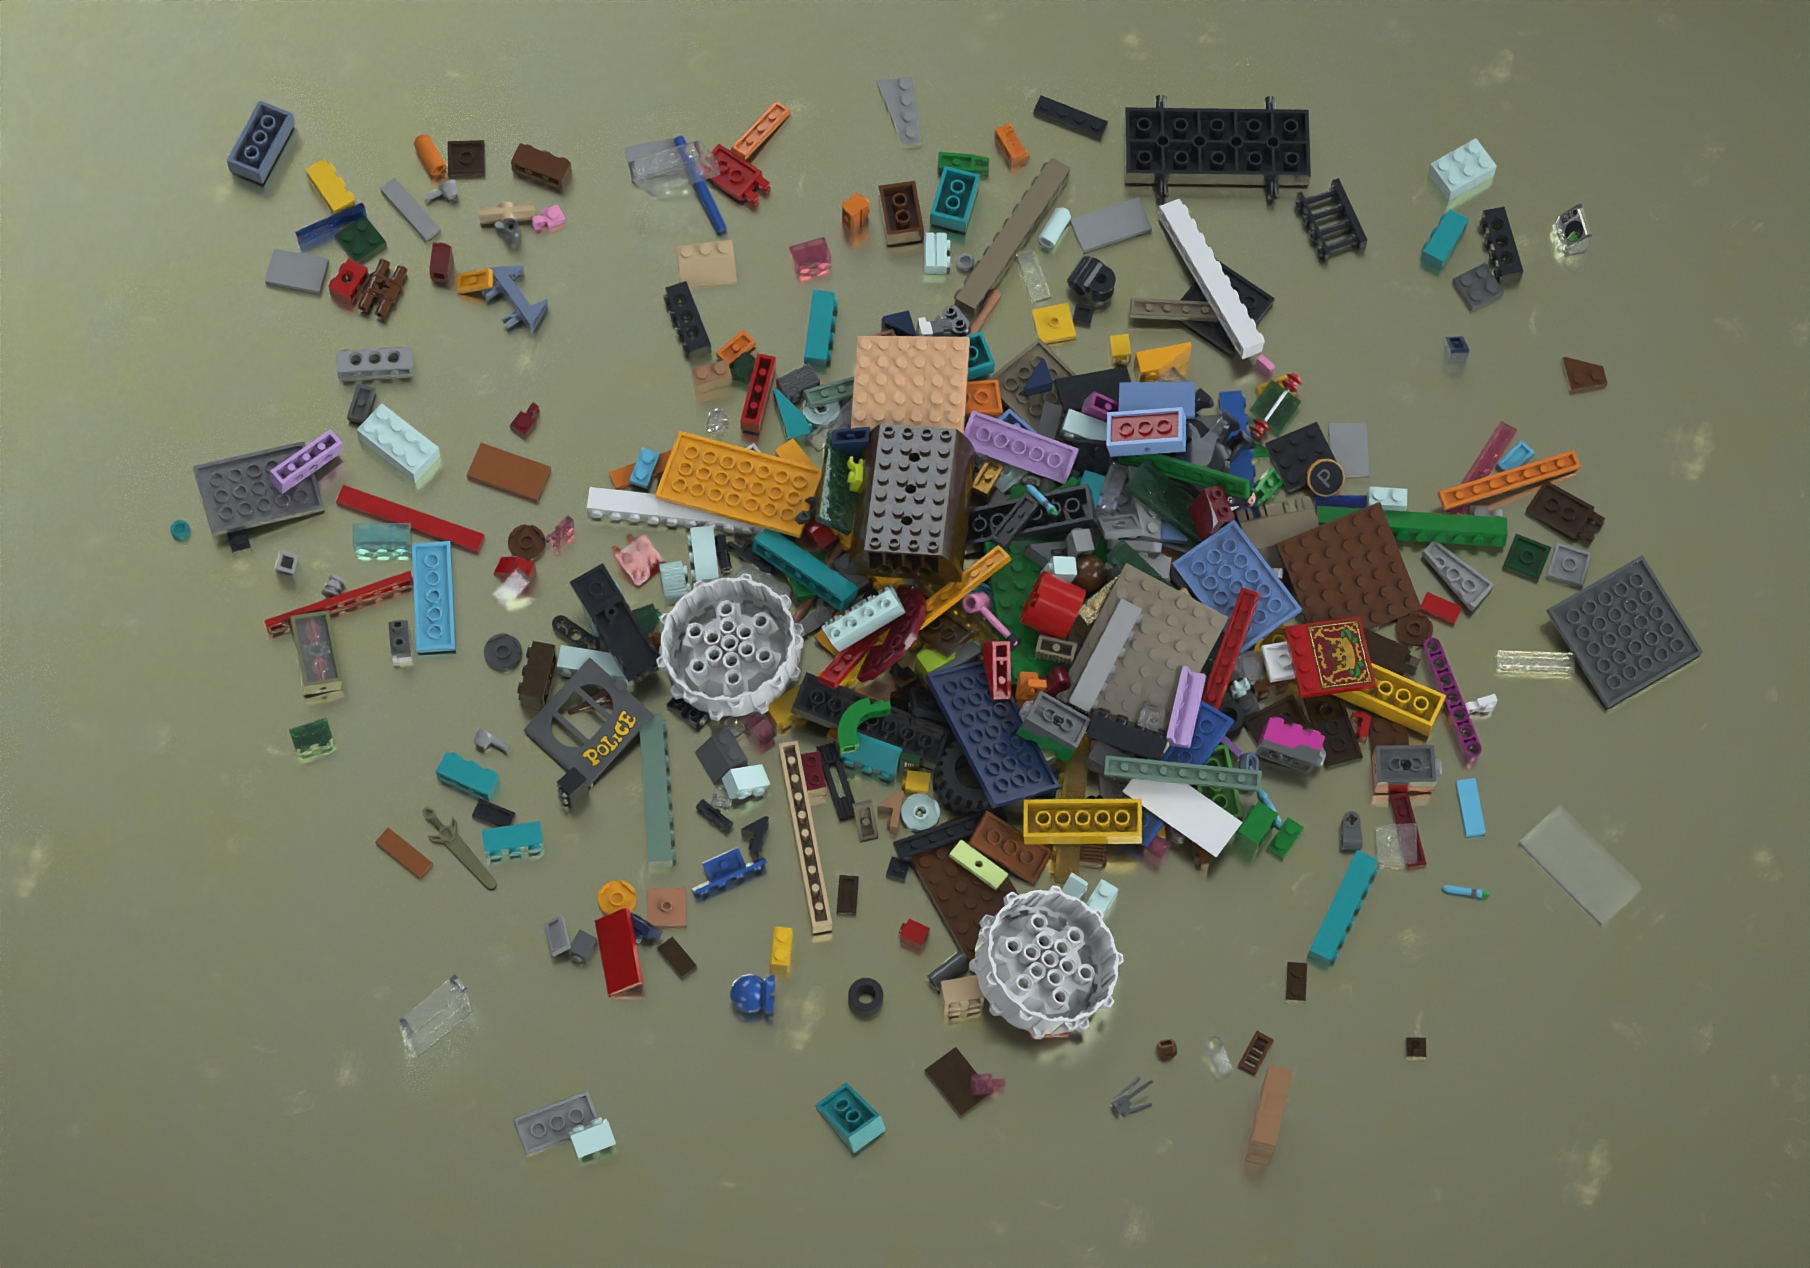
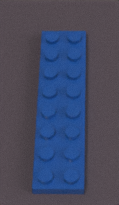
M1201 700L1190 748L1170 745L1160 761L1205 765L1234 723V720ZM1142 806V843L1140 844L1148 848L1165 824V821L1144 806Z

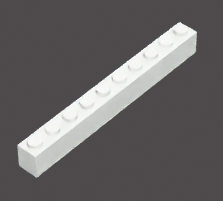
M1180 199L1161 205L1158 213L1159 219L1241 359L1262 352L1263 344L1265 343L1263 335L1257 331L1254 320L1250 319L1247 314L1246 306L1241 304L1237 291L1231 287L1229 277L1224 275L1220 262L1215 260L1211 247H1208L1205 243L1204 235L1198 231L1195 220L1189 216L1187 206L1183 205Z
M595 487L589 488L587 515L593 518L609 517L612 520L627 519L630 522L645 521L649 524L664 523L672 527L682 525L687 528L713 525V530H723L727 533L736 531L746 535L759 534L765 529L655 499V494Z

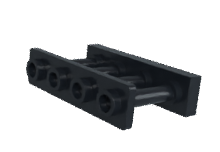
M1339 178L1332 180L1328 191L1307 198L1304 197L1302 191L1298 192L1297 199L1295 200L1298 210H1301L1303 222L1306 226L1308 225L1312 241L1316 242L1317 252L1320 257H1323L1324 261L1329 260L1330 251L1351 244L1356 245L1358 250L1366 248L1368 239ZM1330 197L1335 198L1336 206L1313 214L1308 206ZM1336 213L1343 215L1344 220L1342 222L1319 229L1316 220ZM1345 228L1349 229L1351 237L1326 245L1323 238L1324 235Z

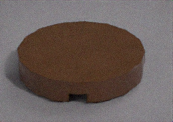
M520 525L514 528L508 537V549L511 555L528 561L539 558L546 547L545 536L542 530L534 525Z
M1419 611L1408 612L1409 614L1399 617L1395 625V635L1398 641L1409 648L1423 647L1426 639L1431 638L1433 634L1432 622L1424 613Z

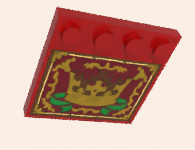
M1360 617L1285 626L1284 632L1300 698L1376 688V681Z

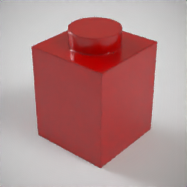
M909 918L907 923H903L898 933L901 934L900 941L921 951L930 935V928Z

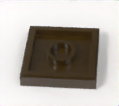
M448 141V177L485 176V141Z

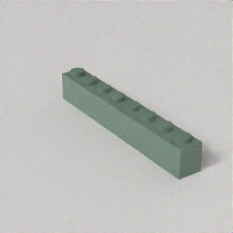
M662 713L654 714L649 722L640 730L649 868L673 867L672 860H676L675 848H671V841H675L674 830H670V823H673V811H669L668 805L672 804V795L667 793V786H671L670 774L666 775V768H670L669 756H665V750H668V738H664L663 732L667 731L666 720H662Z

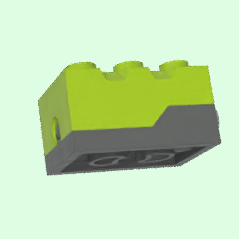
M971 639L948 658L944 657L934 648L930 650L922 649L916 655L915 674L919 676L926 690L931 691L925 680L927 674L981 660L983 654L982 646L978 641Z

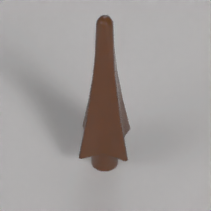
M605 689L591 697L599 705L613 703L610 694ZM584 701L569 709L568 713L571 714L592 708V706L587 701Z

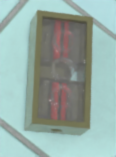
M329 610L290 616V630L303 695L341 690L343 680Z

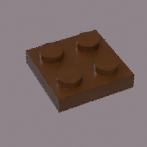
M1371 718L1369 726L1370 757L1373 755L1375 746L1409 745L1408 728L1387 718Z

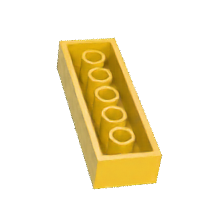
M1142 799L1024 800V844L1142 843Z

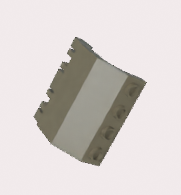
M1310 496L1301 497V502L1299 498L1294 499L1296 511L1293 512L1290 511L1287 500L1282 503L1280 501L1264 504V509L1262 505L1257 506L1259 518L1256 519L1253 518L1250 507L1246 508V510L1243 508L1235 512L1239 527L1271 568H1283V577L1287 576L1275 544L1319 526Z

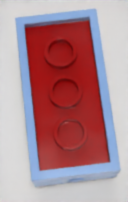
M1183 407L1107 412V448L1110 457L1186 452V416Z

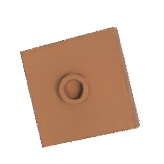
M686 887L647 889V921L657 928L687 927Z

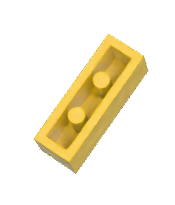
M324 158L305 169L307 178L335 219L355 208L353 202L355 201L354 195L351 191L347 192L343 179L336 176V170L332 163L328 164Z

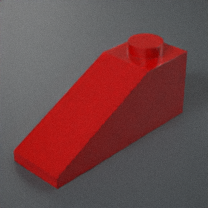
M818 514L811 517L804 526L803 531L817 552H821L837 540L828 524H824L823 518Z
M1010 641L983 642V663L992 700H1011Z

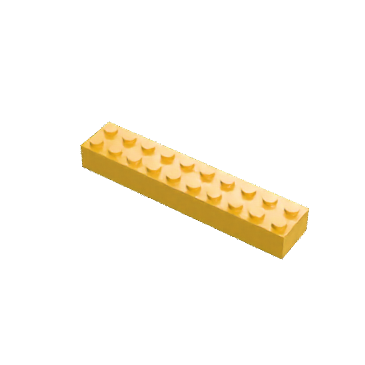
M1283 624L1260 640L1254 648L1251 659L1257 662L1264 661L1261 652L1262 645L1286 642L1284 632L1286 625ZM1373 663L1371 665L1376 681L1375 689L1332 694L1426 736H1429L1446 695Z

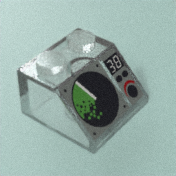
M1578 204L1557 216L1556 222L1553 224L1555 235L1558 234L1559 249L1563 251L1565 257L1586 253L1592 237L1582 204Z

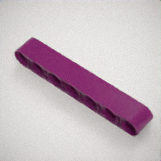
M1428 638L1424 642L1421 651L1436 691L1446 695L1442 707L1462 758L1467 763H1474L1481 754V744L1442 645L1438 639ZM1427 647H1434L1436 651H1429ZM1438 663L1442 668H1436L1434 664ZM1440 681H1447L1449 685L1445 686ZM1451 697L1455 699L1456 702L1451 703L1447 700V698ZM1454 715H1460L1463 719L1457 720ZM1461 732L1468 733L1469 737H1463ZM1472 749L1476 754L1472 755L1467 750Z

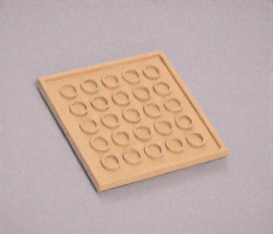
M857 336L851 428L870 427L872 430L879 424L954 428L964 434L970 338Z

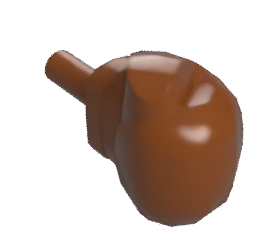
M649 633L648 637L655 646L656 652H659L661 633Z

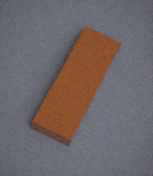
M389 827L375 841L379 847L419 879L433 865L429 859Z

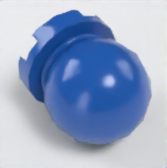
M754 974L738 977L734 980L730 989V998L733 1005L739 1011L747 1013L757 1012L763 1008L765 1009V1014H773L774 996H771V993H774L775 975H767V980H763Z

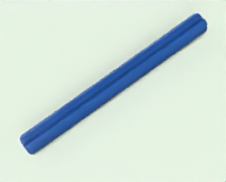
M677 136L674 139V143L716 231L718 233L723 232L727 229V226L684 137Z

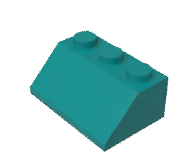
M857 732L859 750L840 754L842 763L849 767H860L861 771L868 774L872 772L879 774V777L885 780H895L900 767V757L903 749Z

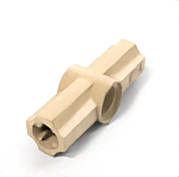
M502 202L498 206L478 208L480 225L494 224L499 221L503 224L508 218H513L516 221H525L535 217L534 203L514 204L512 202Z

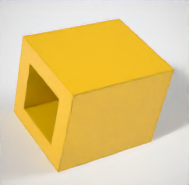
M1129 334L1111 335L1109 347L1112 364L1123 365L1130 362L1131 347Z
M907 770V777L903 776L902 788H905V795L911 796L916 793L928 795L931 773Z

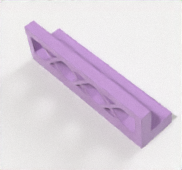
M1182 666L1166 736L1171 746L1190 748L1206 679L1205 674L1191 672L1188 666Z

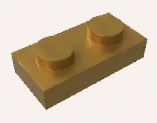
M987 458L973 481L972 491L988 498L1003 473L1005 465Z

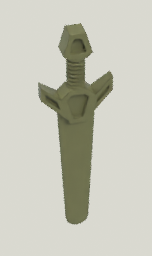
M428 806L422 809L425 820L430 821L439 831L438 835H431L428 838L432 842L444 843L489 889L495 888L497 882L456 832L457 821L452 816L450 825L444 826L436 817L435 810Z

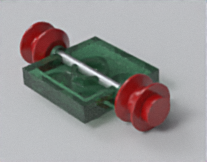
M1287 373L1288 380H1282L1284 388L1272 379L1269 381L1249 409L1250 412L1260 418L1253 420L1255 423L1254 427L1249 426L1250 434L1257 439L1260 437L1264 438L1263 432L1269 431L1268 425L1277 432L1283 429L1301 403L1299 399L1290 394V392L1298 391L1297 385L1302 386L1300 376L1295 373Z

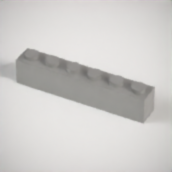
M1122 598L1120 599L1068 703L1087 713L1090 710H1095L1099 702L1096 699L1099 692L1103 694L1107 687L1106 678L1108 675H1113L1117 667L1114 665L1116 659H1121L1124 654L1125 648H1123L1125 641L1130 642L1134 634L1132 628L1134 624H1139L1143 616L1140 613L1141 608Z

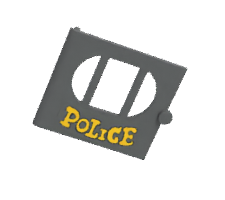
M589 658L523 731L566 770L569 771L575 767L587 779L589 787L593 785V781L649 722L654 714L626 690L627 683L625 680L620 679L616 681ZM592 684L604 688L612 698L613 713L609 714L581 689V686ZM574 692H577L607 719L606 723L591 739H587L558 713V709ZM552 717L560 721L584 745L569 747L560 743L552 732Z

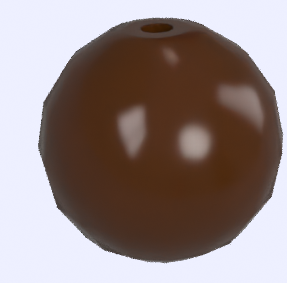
M1094 555L1077 557L1075 559L1077 575L1071 583L1085 589L1086 594L1099 591L1107 580V568L1104 562Z

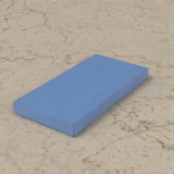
M1195 382L1120 383L1118 412L1183 407L1186 419H1195L1196 384Z

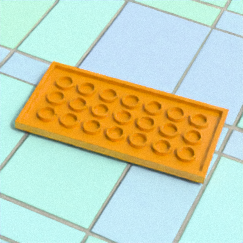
M679 430L657 488L655 499L800 538L805 524L799 525L795 519L802 510L808 511L811 509L812 505L804 501L810 496H816L824 469Z

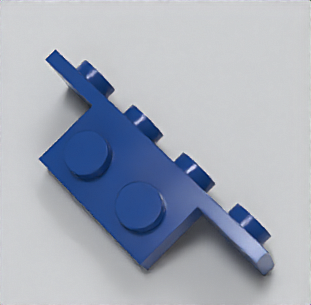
M736 847L702 862L709 881L691 888L692 892L695 894L699 893V895L708 893L710 891L709 888L713 886H724L728 883L727 880L731 878L739 879L746 875L745 872L749 870L754 872L762 869L763 864L767 863V861L761 857L745 864L739 848Z

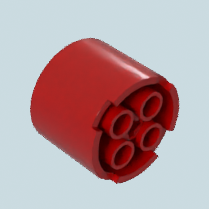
M1043 570L1034 583L1028 599H1026L1019 621L1023 625L1044 635L1064 640L1080 611L1086 590Z

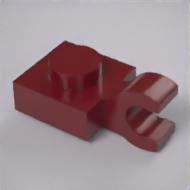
M533 402L526 414L520 411L510 424V428L526 438L537 424L534 418L540 412L539 406Z

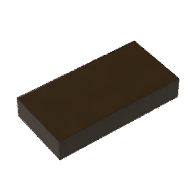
M839 875L836 914L856 916L859 876Z
M673 936L657 948V951L681 979L697 968V965Z

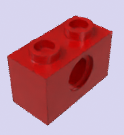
M348 258L346 263L341 264L337 276L329 282L330 295L350 306L369 278L368 268ZM347 279L351 280L349 283L344 282Z

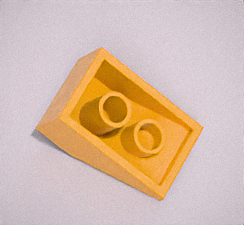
M1191 342L1136 352L1133 368L1137 382H1161L1189 361Z

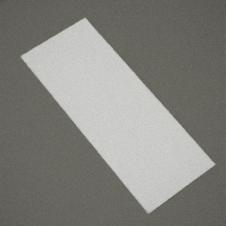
M1132 779L1122 791L1132 799H1142V806L1215 857L1218 856L1243 823L1188 784Z

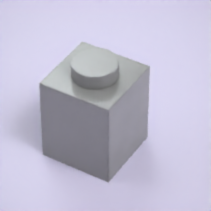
M280 550L274 570L293 575L299 555Z

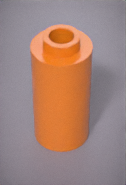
M419 135L413 145L429 173L433 176L442 173L447 165L429 135Z

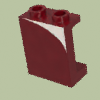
M1221 485L1204 488L1188 508L1202 542L1219 531L1220 526L1224 522L1232 521L1235 518Z

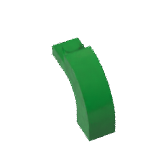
M868 697L855 702L844 712L837 732L839 754L859 750L858 726L867 719L890 715V701L884 702L879 700L870 704Z

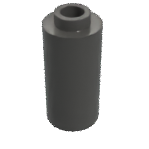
M956 952L927 975L928 981L937 991H940L941 981L955 979L969 968L966 954Z

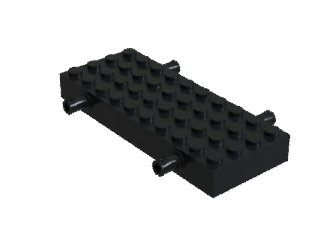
M1160 95L1155 96V108L1125 107V183L1157 184L1158 198H1162V191L1163 199L1169 196L1168 184L1267 185V198L1272 200L1273 194L1274 200L1279 198L1278 185H1309L1311 177L1309 110L1276 109V97L1272 96L1271 103L1270 96L1264 99L1265 109L1166 108L1167 97L1165 95H1162L1161 102Z

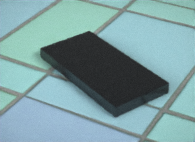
M1127 366L1058 378L1055 379L1054 384L1061 406H1063V412L1066 414L1069 409L1081 412L1084 400L1094 391L1119 402V384L1131 382Z

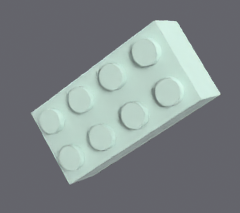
M382 403L357 429L359 440L414 483L440 457L438 446Z

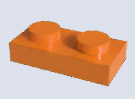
M743 329L716 352V356L721 361L727 360L729 367H731L756 346V341Z

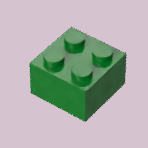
M1258 801L1256 806L1252 805L1246 813L1247 817L1244 821L1241 820L1243 823L1234 834L1236 837L1234 844L1255 856L1275 827L1279 813Z

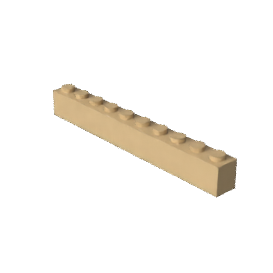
M798 740L779 743L780 761L812 932L814 934L831 931V914Z

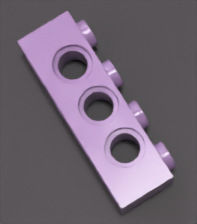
M331 429L270 470V482L281 494L285 493L341 454V440Z

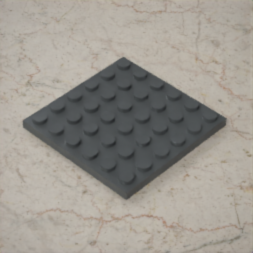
M1643 555L1546 610L1606 708L1611 707L1703 653Z

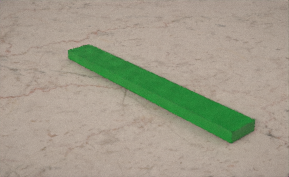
M1158 453L1118 456V462L1206 488L1221 485L1224 493L1244 499L1250 497V480Z

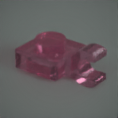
M567 515L555 527V531L546 536V542L556 540L553 548L557 549L560 546V539L562 540L565 536L568 537L573 532L574 520Z
M991 1073L970 1076L973 1096L994 1093L993 1088L1006 1086L1005 1078L992 1079Z

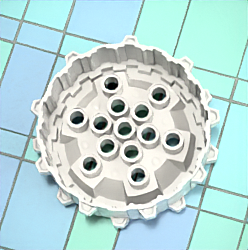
M745 573L740 578H720L708 583L700 580L694 583V589L687 595L685 594L675 604L676 606L670 613H663L660 619L664 630L661 634V646H659L660 657L656 661L659 670L668 671L674 683L670 689L675 699L683 698L684 701L698 710L708 712L711 720L719 721L722 716H742L754 711L763 714L769 711V704L777 700L787 690L788 685L792 681L799 680L802 675L801 670L798 668V663L800 662L801 648H803L804 641L802 637L805 635L802 624L794 623L792 615L788 611L792 604L791 599L786 594L779 596L766 585L754 582L751 574ZM727 628H733L731 631H726ZM730 645H735L733 648H727ZM747 651H752L750 654L745 655ZM714 656H719L716 660H712ZM770 657L768 660L762 661L763 658ZM736 662L735 665L729 666L730 663ZM703 667L702 670L696 671L697 668ZM738 679L736 683H731L732 680Z
M1052 885L1048 891L1035 890L1019 895L1014 892L1007 894L1003 898L1005 906L995 916L986 914L979 922L981 929L976 943L975 958L969 962L970 970L977 975L979 987L984 997L990 1003V1013L993 1016L1001 1015L1013 1026L1029 1031L1034 1039L1041 1040L1045 1034L1054 1035L1074 1030L1080 1033L1090 1026L1088 1018L1099 1008L1108 1010L1114 1003L1111 995L1113 994L1118 977V966L1124 962L1123 954L1117 952L1113 936L1102 920L1104 914L1099 909H1091L1078 898L1064 894L1059 886Z

